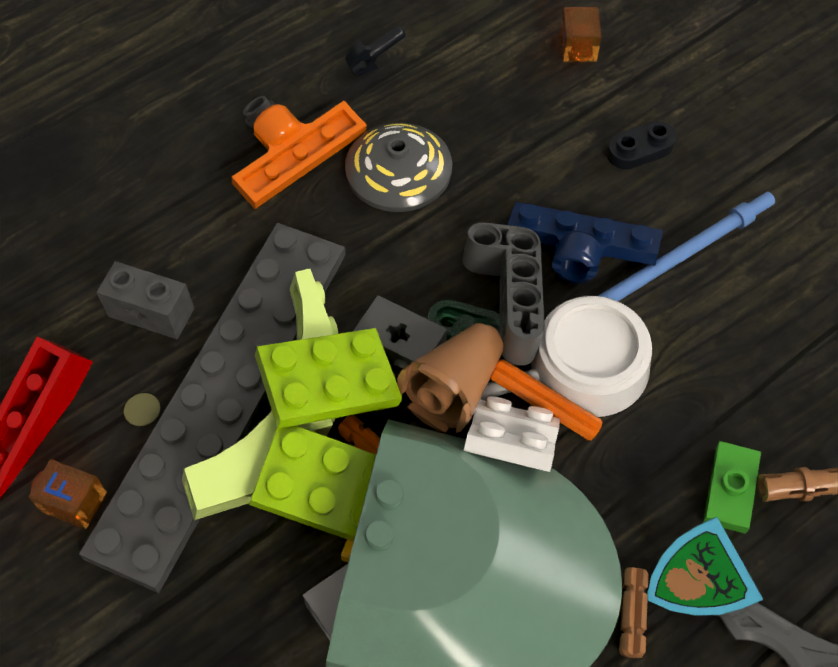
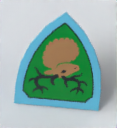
M718 517L695 526L672 543L661 556L651 575L647 593L648 601L671 611L695 616L721 615L763 600Z

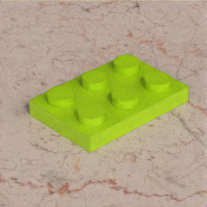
M376 328L262 345L256 348V362L278 429L397 407L402 400V395Z
M296 425L277 428L249 505L354 542L376 454Z

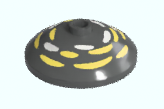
M388 123L366 131L354 141L345 159V173L351 190L366 204L384 211L407 212L427 206L442 195L451 179L452 157L445 142L431 130L411 123Z

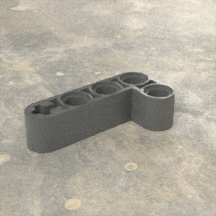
M493 223L473 224L469 228L462 257L463 265L474 273L499 276L500 335L504 344L502 356L511 364H530L536 357L545 327L540 238L536 232L525 227Z

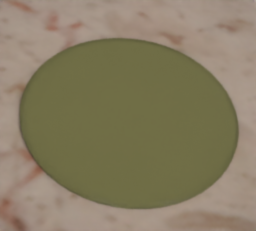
M148 393L134 395L127 401L124 407L126 420L135 426H145L152 423L160 413L158 399Z

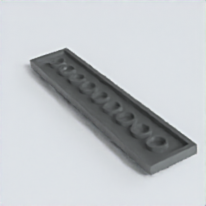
M280 223L276 224L80 551L79 555L83 560L157 593L161 591L200 520L193 519L182 483L184 468L217 456L246 437L267 399V393L255 358L257 346L297 340L296 314L289 290L294 274L297 271L311 269L315 282L319 281L322 284L325 293L346 255L344 246Z

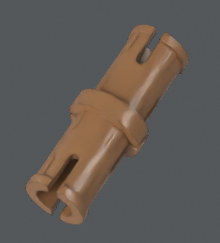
M807 467L795 468L793 472L759 474L757 478V492L763 502L797 498L799 501H811L815 496L838 494V467L823 470H810Z

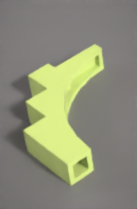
M311 269L295 272L289 290L296 314L297 340L338 334L334 318L332 316L328 317L324 307L325 293L322 284L319 281L315 282ZM272 410L242 440L217 456L184 468L182 483L194 520L250 502L277 429ZM335 418L296 426L327 436Z

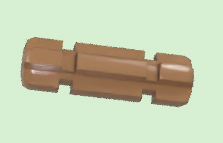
M635 567L625 569L622 588L626 591L622 595L620 630L624 633L620 637L619 652L622 656L628 658H642L646 652V637L642 634L647 629L648 594L644 592L648 588L649 574L647 570Z

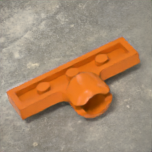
M342 101L308 124L301 123L286 106L280 104L272 105L261 112L253 123L254 136L268 152L233 175L232 184L250 205L256 209L365 133L367 124L345 101Z

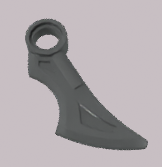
M758 602L736 611L715 615L722 620L734 640H748L763 644L775 651L788 667H838V644L824 640L801 629Z

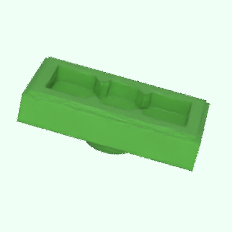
M722 441L718 442L714 455L703 523L718 517L723 528L744 534L748 532L761 451Z

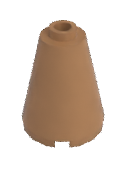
M476 323L406 365L397 377V385L401 395L406 391L412 401L408 405L410 411L423 423L437 431L446 433L449 428H456L455 433L461 432L470 422L502 355L504 344L499 332L490 325Z

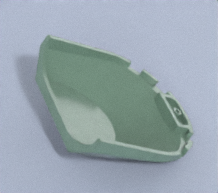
M388 419L379 442L340 593L326 667H590L604 650L614 631L622 599L620 562L611 534L602 517L587 497L556 470L551 468L550 472L466 452L464 451L466 439Z

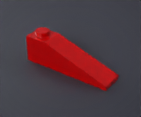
M38 336L0 405V498L75 398L93 361L60 344Z

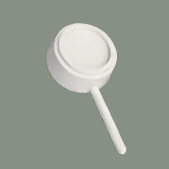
M600 296L573 298L560 304L550 312L544 320L543 335L536 357L531 363V370L524 372L596 417L613 415L631 406L646 388L651 366L652 342L648 329L641 318L626 305ZM491 381L488 382L481 400H487V397L501 396L510 393V391Z

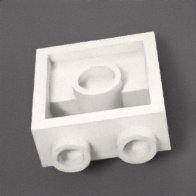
M487 397V401L480 399L474 412L472 425L467 434L464 451L550 472L560 418L552 417V411L541 407L530 406L528 411L511 407V401L499 397Z

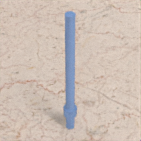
M765 192L749 203H740L729 211L728 216L658 258L655 266L647 265L599 296L620 301L735 228L742 229L754 222L756 215L775 204L774 196L770 192Z

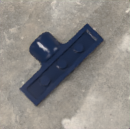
M515 202L507 224L529 228L536 232L541 243L554 246L556 250L553 256L552 268L558 277L571 284H582L594 278L598 272L600 260L603 257H613L655 266L663 230L644 225H634L613 221L608 218L592 217L571 211H561Z

